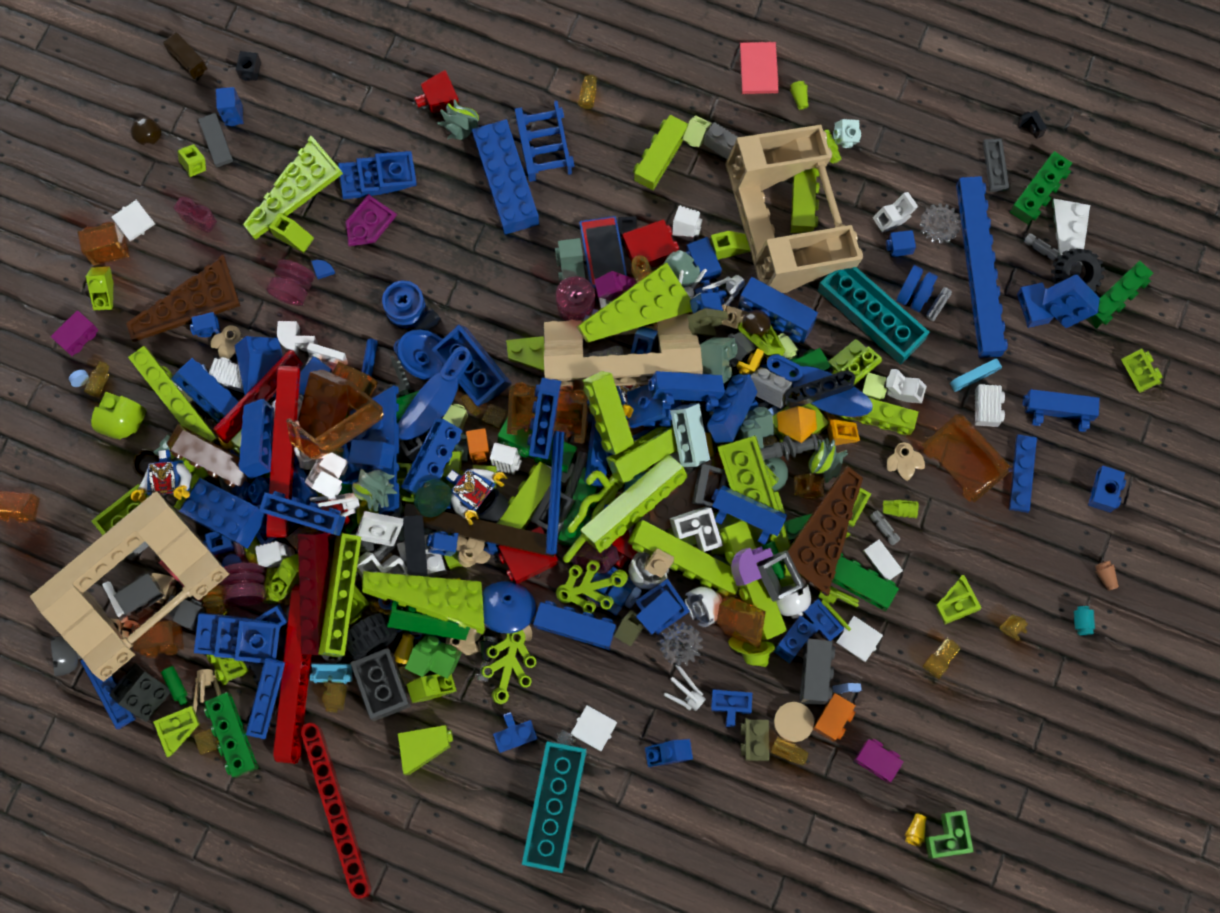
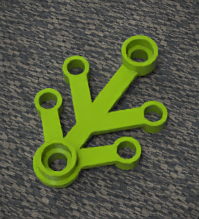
M591 560L587 564V572L581 585L573 587L576 579L582 574V568L579 565H573L569 570L570 576L566 584H562L557 588L556 596L562 603L573 602L583 607L584 612L590 614L596 609V604L593 601L584 600L578 594L583 593L600 602L603 609H610L614 603L612 597L604 596L595 590L612 585L622 587L627 582L628 575L623 570H616L609 578L591 582L594 574L600 568L598 561ZM591 564L595 565L596 569H592ZM573 569H576L578 571V574H575L573 572ZM618 577L621 582H617L615 578ZM562 592H566L568 597L564 596ZM604 600L609 601L610 605H606ZM587 605H590L592 607V610H589L587 608Z
M523 630L507 633L505 640L486 649V655L489 658H496L500 651L509 647L507 655L481 669L482 676L490 678L495 671L504 666L499 688L494 689L492 692V700L497 704H504L509 698L507 687L512 669L519 679L518 683L521 687H529L531 685V678L525 675L515 657L518 649L524 659L523 664L525 667L533 668L536 665L535 657L530 656L524 645L526 636ZM515 634H518L519 636L518 641H514L513 636ZM492 648L496 651L494 656H491L489 653ZM529 658H531L533 661L532 665L530 666L527 664V660ZM486 668H489L491 671L489 675L484 673ZM523 678H527L528 683L526 685L522 684ZM501 692L504 693V698L502 700L498 698V695Z

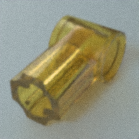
M946 638L922 667L939 680L948 669V664L958 653L960 647L953 640Z

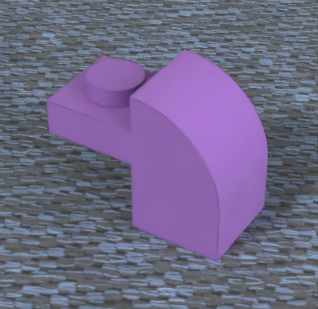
M758 547L753 550L746 548L736 553L732 560L731 570L737 586L746 585L762 578L756 563L773 556L770 548L763 549Z

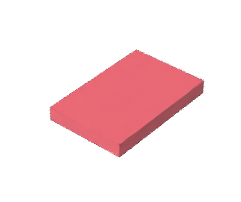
M776 42L740 43L742 94L778 93Z

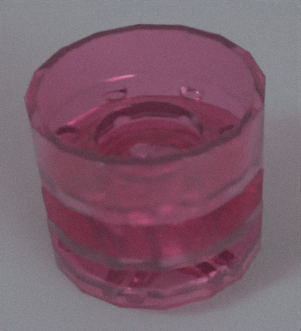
M284 259L279 260L277 268L274 270V274L277 277L270 279L266 291L282 302L294 306H302L308 295L305 289H310L315 275L312 271L298 263Z
M574 276L568 277L558 285L556 302L560 317L565 321L582 320L583 322L585 315H592L593 309L596 308L595 291L588 280Z
M237 563L224 567L229 575L223 579V583L229 586L223 589V603L230 606H251L263 603L266 600L265 586L260 584L265 580L263 566L257 563Z

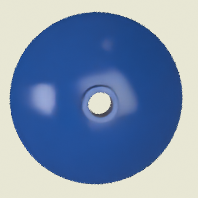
M412 330L405 333L397 345V356L401 365L410 374L421 379L430 380L434 375L441 372L444 366L432 351L443 339L426 330Z
M501 581L487 586L482 591L484 625L489 629L505 634L515 633L523 630L532 622L536 611L535 600L532 594L522 585L510 581Z

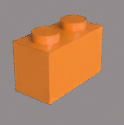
M486 429L466 431L472 462L477 465L487 464L490 461L491 452Z
M834 693L813 730L833 742L837 738L841 739L846 731L843 728L846 721L851 722L856 713L853 711L856 705Z

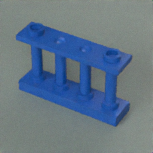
M554 101L555 110L527 115L523 114L522 107L515 109L529 182L536 181L535 174L539 173L538 171L567 166L568 175L572 174L571 167H574L573 156H569L561 120V118H564L562 107L558 106V101ZM551 118L557 119V127L531 132L526 130V125H529V122ZM560 134L561 143L535 148L529 145V141H532L533 138ZM559 150L564 152L565 159L541 164L533 163L532 157H535V155Z

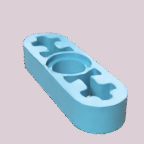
M993 359L957 377L949 384L954 392H957L997 372L1002 366L998 359Z

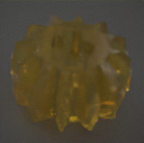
M216 585L203 596L205 613L228 614L229 596L224 585Z

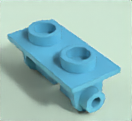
M311 664L312 673L310 674V681H314V683L332 680V683L347 684V682L353 681L351 664Z

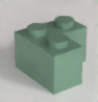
M581 239L558 241L559 248H555L557 266H561L562 271L558 272L559 283H563L564 289L586 287Z
M713 337L700 344L703 374L722 375L723 383L730 380L732 370L729 367V360L736 357L738 351L735 338Z
M756 407L754 410L748 411L734 439L735 441L756 435L760 449L764 448L763 438L774 435L773 416L766 407Z

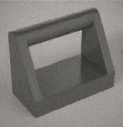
M701 464L699 465L691 504L717 509L712 507L713 503L703 500L709 472L722 474L719 490L722 485L727 487L728 479L725 470Z
M550 486L531 518V521L545 529H548L546 522L548 521ZM560 493V497L567 501L559 514L558 532L575 503L574 499L563 493Z
M787 550L761 560L757 564L761 579L773 602L786 597L804 586ZM782 559L794 581L793 584L784 587L781 586L771 566Z

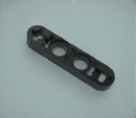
M842 371L791 388L785 394V404L790 408L803 406L850 390L854 386L855 375L850 371ZM830 383L834 388L826 389L824 384ZM808 389H813L816 391V394L809 395L806 393V391Z

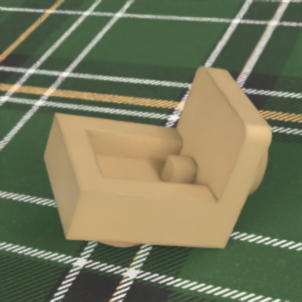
M656 549L651 557L647 556L645 570L662 578L674 562V557Z

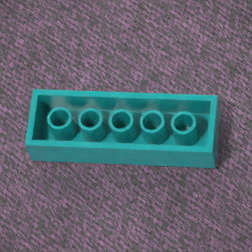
M857 267L836 270L828 274L820 282L818 292L900 365L926 340L930 333Z
M546 742L522 865L563 873L587 749Z

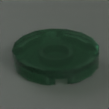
M433 479L424 483L425 486L418 489L414 498L416 509L425 517L440 515L446 510L452 499V491L449 485L440 479Z

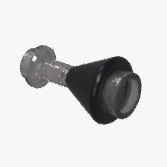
M483 636L482 641H478L482 658L481 669L484 666L490 665V661L493 658H489L486 655V649L497 645V638ZM492 648L489 653L491 656H494L496 651ZM489 668L485 669V675H488ZM480 669V674H475L477 676L476 680L488 682L491 677H483Z

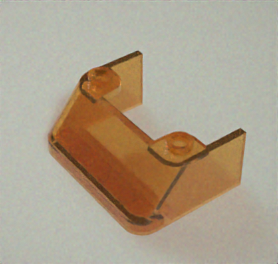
M348 380L345 382L348 404L357 412L317 438H313L289 418L286 421L290 442L309 458L314 460L321 459L379 422L384 416L382 406Z

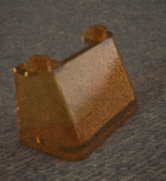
M519 382L510 388L507 434L517 435V431L523 428L525 432H528L531 418H535L532 408L534 401L537 402L538 398L534 396L536 386ZM560 389L554 431L566 432V437L571 435L575 437L574 442L584 443L589 424V399L583 390L571 391Z
M956 414L922 444L925 448L923 452L930 459L932 457L938 459L961 484L964 491L962 494L969 502H977L1013 471L1004 458L962 414Z

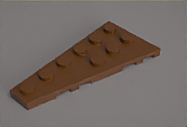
M221 255L218 258L219 260L212 265H207L204 268L205 270L198 275H193L172 290L167 297L155 302L156 304L153 307L144 310L127 322L126 325L131 340L136 342L192 323L191 317L211 312L218 314L241 306L225 256Z
M719 451L711 456L709 461L703 463L725 470ZM699 466L687 475L688 478L681 485L677 486L639 521L644 520L661 530L672 528L669 518L705 507L691 504ZM709 472L704 501L714 503V500L711 499L715 490H719L722 474ZM711 508L713 513L719 511L718 509ZM636 523L633 524V525L627 530V531H628V534H629V537L631 536V534H632V532H633V530H634V528H635Z
M848 466L841 472L787 549L799 575L825 596H829L831 590V582L836 573V565L841 556L848 532V524L853 515L852 510L863 477Z

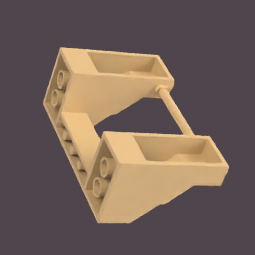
M822 125L739 137L736 139L725 164L750 246L758 280L781 293L789 292L836 270L857 267L863 258L862 250L857 243V233L853 230L852 225L845 226L841 221L825 168L832 158V151L828 148L826 142L827 135L823 131ZM818 169L835 228L775 238V229L773 224L770 223V211L765 206L763 190L780 181H785L804 170Z
M682 314L659 321L657 324H653V326H643L658 331L659 353L651 352L648 354L584 357V338L576 327L582 323V320L544 322L545 378L562 381L557 409L586 408V395L583 390L584 384L582 380L601 371L612 373L616 386L648 384L655 371L703 374L701 347L698 337L693 335L689 329L687 316L692 314ZM638 328L618 333L615 335L635 334Z
M155 491L34 592L30 598L41 614L82 657L91 672L104 682L135 655L131 647L137 639L185 598L193 595L199 601L216 585L222 582L229 573L187 521ZM145 541L178 577L184 587L182 588L183 591L130 636L123 638L97 600L86 590Z

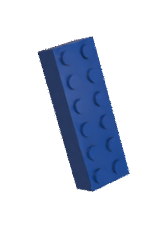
M507 119L472 129L474 142L504 235L540 225L539 216Z

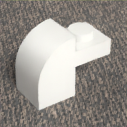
M906 192L892 205L884 206L873 219L880 230L886 232L900 226L911 218L910 214L918 208V205L909 192Z
M278 321L277 337L286 352L293 350L298 356L299 349L307 351L309 342L318 345L315 336H300V326L297 321Z
M891 369L886 380L887 394L889 396L909 403L922 404L927 386L919 378H906L899 370Z

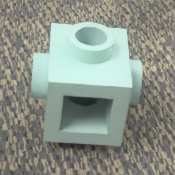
M842 119L835 123L833 137L837 145H842V148H852L854 144L860 142L861 130L859 129V120Z

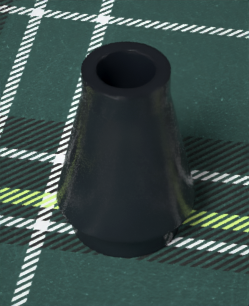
M431 308L429 311L426 310L413 327L416 330L427 331L438 325L442 319Z

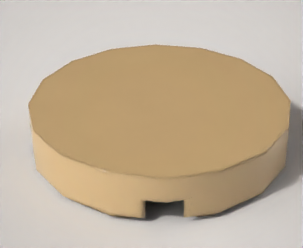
M786 703L775 714V730L786 741L793 743L803 741L813 730V714L802 703Z

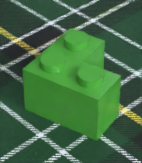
M426 635L412 649L405 669L421 677H424L430 670L448 679L454 672L462 652L453 645L439 641L435 636Z
M966 810L940 814L944 835L925 838L928 859L974 852Z

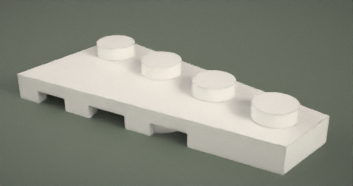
M1053 199L1052 208H1054L1053 217L1056 224V240H1058L1059 255H1063L1062 252L1070 251V249H1084L1090 205ZM1080 261L1072 265L1070 274L1079 275L1081 273L1082 263Z

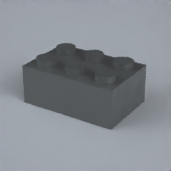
M808 639L805 642L799 703L824 706L832 698V687H829V682L833 679L834 667H831V662L835 657V647H832V641Z
M389 648L351 662L365 706L372 721L411 707L392 651Z

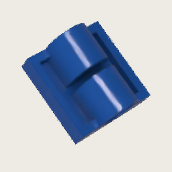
M605 562L591 582L609 578L618 569ZM618 577L615 578L617 582H621ZM628 577L627 582L622 587L612 585L595 591L604 596L612 597L614 603L610 609L606 610L617 616L636 585ZM585 595L586 597H588L589 599H591L592 601L601 606L600 602ZM604 600L606 605H610L609 601Z

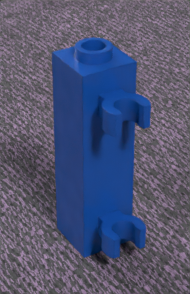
M655 371L648 382V389L651 391L652 398L662 399V409H670V404H674V400L706 401V411L714 412V406L719 405V400L725 393L722 375Z
M1030 389L1024 395L1022 405L1025 407V413L1034 414L1032 426H1041L1044 415L1078 419V431L1086 432L1090 427V421H1094L1099 416L1100 398Z
M723 485L720 490H715L711 499L714 500L712 507L719 509L715 522L722 525L728 513L763 530L758 542L764 545L770 533L778 537L787 517L786 514Z

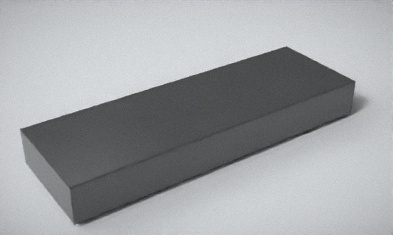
M216 113L200 118L199 122L216 168L234 162Z
M1002 138L984 139L982 143L990 192L1008 191L1009 182Z

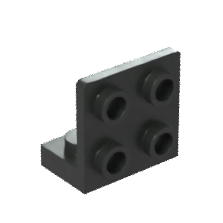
M391 356L390 358L400 384L389 385L385 390L392 386L399 387V394H396V398L413 393L400 360L396 361L394 356Z
M134 663L109 695L120 706L147 722L170 694V691L166 685L148 674L140 665Z

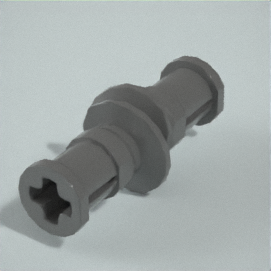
M811 434L802 443L794 439L791 440L786 435L783 442L764 446V448H761L764 461L765 459L782 456L785 457L786 461H789V454L795 458L796 453H803V451L812 449L814 451L818 450V442L815 434Z

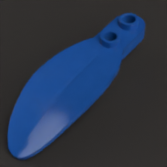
M456 348L442 367L441 372L434 375L414 397L398 423L399 439L409 440L417 438L431 429L436 418L442 419L455 398L459 379L472 361V354L467 348Z
M778 354L770 356L766 363V368L770 372L792 382L793 388L833 375L818 368L799 366ZM777 363L779 367L774 368L772 364ZM794 372L796 376L791 377L789 373ZM830 383L824 384L826 389L834 388ZM854 386L850 390L810 403L825 412L845 417L864 416L869 414L873 408L871 400ZM808 389L806 393L809 395H815L816 391L813 389Z

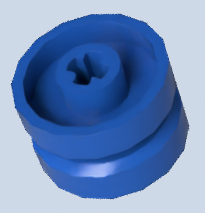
M914 265L896 302L906 305L912 296L914 299L910 307L912 310L920 313L924 303H927L934 289L933 285L938 276L929 272L924 280L920 281L923 269Z
M410 281L394 282L383 293L382 304L390 322L397 327H413L426 312L422 291L416 284Z

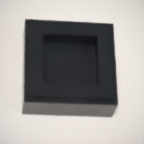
M636 216L618 217L620 237L624 233L637 229Z

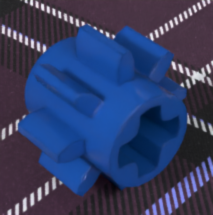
M244 481L241 487L235 485L231 493L248 502L251 498L247 489L251 483Z

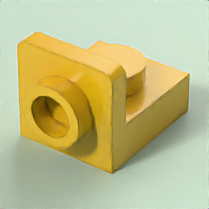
M756 349L755 354L751 353L747 361L748 364L738 361L737 370H739V373L742 375H752L757 371L763 359L764 351Z

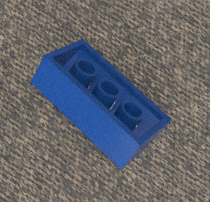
M458 325L432 349L443 364L446 363L453 351L458 347H465L470 351L472 361L459 379V384L476 406H480L499 396L512 384L467 327Z

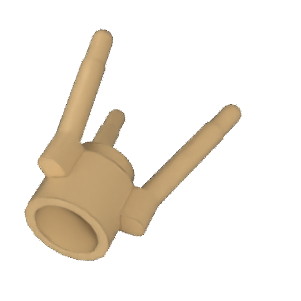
M211 669L197 671L193 701L195 713L197 711L199 691L201 703L204 702L205 688L211 687L212 683L214 684L217 696L222 695L218 680L213 675V670Z

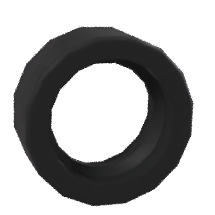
M492 489L475 511L479 520L496 523L506 512L508 499L497 489Z

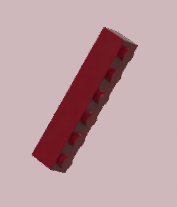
M308 532L298 534L302 654L319 655L329 587L328 533Z

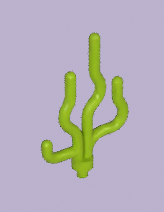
M601 471L592 472L587 477L586 483L591 485L598 478L604 488L598 494L589 495L583 500L577 516L567 528L568 532L573 533L581 524L591 503L600 501L593 511V519L604 509L605 504H611L615 500L618 490L626 482L623 483L615 479L613 474L608 480ZM583 534L577 538L564 555L563 561L565 563L571 561L586 541Z

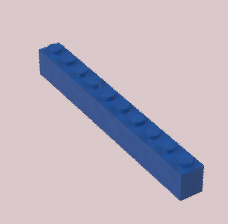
M982 176L959 178L956 189L979 358L1001 357L1007 350L1008 344L1003 334L1005 332V323L1001 320L1003 307L999 303L998 298L1000 297V287L996 283L998 271L994 268L995 252L992 251L991 247L993 235L989 232L991 220L990 217H987L988 201L985 200L984 196L986 185L982 182Z

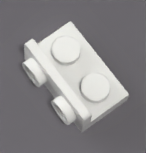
M309 342L307 347L309 354L307 364L313 357H316L331 368L335 375L342 377L348 364L345 353Z

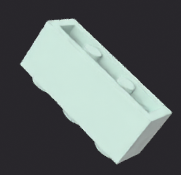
M699 403L683 404L671 409L670 413L680 464L683 467H696L709 461L710 456Z

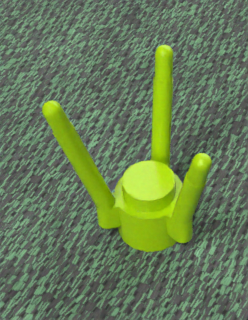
M831 586L829 596H825L820 592L819 598L822 599L821 603L848 631H851L848 624L829 603L834 604L837 598L850 605L858 607L859 600Z

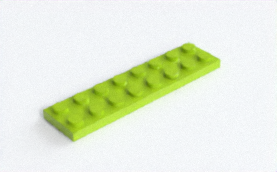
M756 435L718 446L730 488L780 511ZM747 523L755 547H761L762 543L758 542L763 530ZM784 524L778 537L770 533L767 541L774 540L779 553L786 551L791 545ZM785 564L786 570L783 571L785 578L779 580L782 587L794 583Z

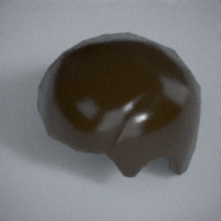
M142 117L133 122L131 136L141 145L146 143L155 144L161 136V128L152 119Z
M752 310L743 316L742 327L746 332L758 334L760 337L765 333H769L771 321L765 312Z
M142 449L133 459L135 473L144 478L148 465L159 462V456L155 455L152 449Z

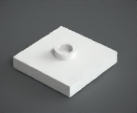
M364 511L355 536H361L362 541L394 546L402 528L403 519Z

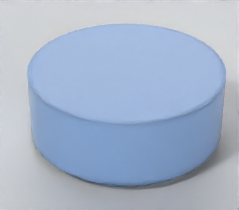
M77 370L69 376V381L73 387L83 386L90 379L85 370Z

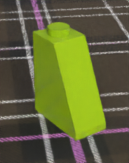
M444 725L398 733L403 774H412L451 747L450 742H453L452 730H448V727Z

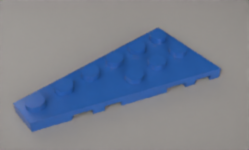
M397 386L390 387L350 411L357 440L385 442L395 446L392 468H383V471L389 475H395L389 482L394 485L393 489L397 494H387L389 507L386 508L384 504V507L381 508L379 504L378 512L382 515H386L399 507V484L397 483V471H399V464L397 463L399 424L396 422V412L399 411V404L396 403V394H399V387ZM371 467L367 468V473L374 471L371 470Z

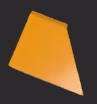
M796 406L777 412L778 432L802 443L817 430L815 410Z
M823 411L824 417L829 422L827 431L830 443L832 440H835V445L860 441L856 423L845 421Z

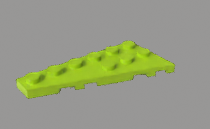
M312 136L308 138L306 146L299 150L297 158L289 163L273 184L274 188L271 192H267L263 197L265 200L259 207L254 209L244 222V227L255 240L269 230L270 224L278 213L288 216L343 174Z
M664 263L576 327L585 341L591 342L692 312L691 299L668 263Z
M363 571L362 592L384 600L391 599L399 602L398 605L403 607L408 605L417 608L416 611L443 621L451 620L459 623L460 627L466 628L468 626L476 629L477 633H484L482 583L480 581Z

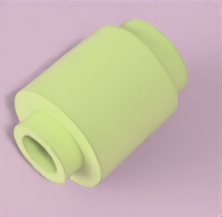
M784 333L779 334L778 338L786 350L783 357L788 360L797 357L798 348L789 336H785Z

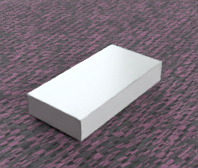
M877 540L863 550V553L884 580H891L903 571L880 540Z
M111 582L103 583L102 585L120 622L128 621L127 615H125L114 597L116 592Z

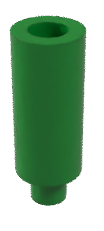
M774 540L767 541L765 545L761 544L763 549L770 548L773 555L779 553ZM778 561L771 565L778 580L784 579L785 574L783 571L786 570L784 563Z
M171 666L164 669L161 675L174 701H178L180 706L187 704L186 696L188 694L175 667Z

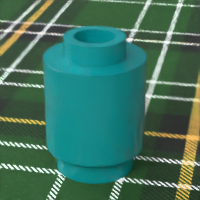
M1090 606L1077 607V610L1073 611L1077 635H1093V630H1095L1094 610H1090Z

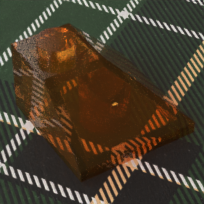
M732 597L719 604L717 623L725 634L759 648L766 611Z

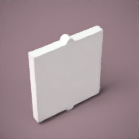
M137 200L126 207H122L121 211L112 216L129 241H132L140 234L143 235L146 230L155 225Z
M853 616L848 624L851 631L844 627L843 633L836 643L866 662L872 651L876 650V645L883 635Z
M587 705L580 718H577L578 722L571 735L602 751L607 740L611 739V733L617 722Z

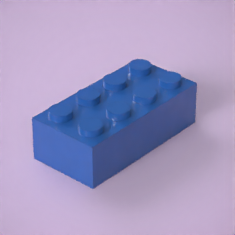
M753 277L750 278L740 295L738 309L744 311L760 310L765 312L769 316L771 326L776 332L784 333L794 342H801L803 344L812 330L818 315L817 311Z
M199 478L190 496L179 511L191 520L247 549L268 515L259 512L258 507Z

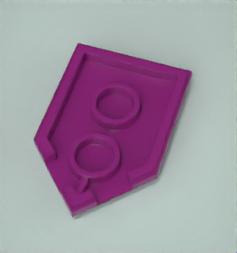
M368 194L346 220L348 246L375 243L397 214Z

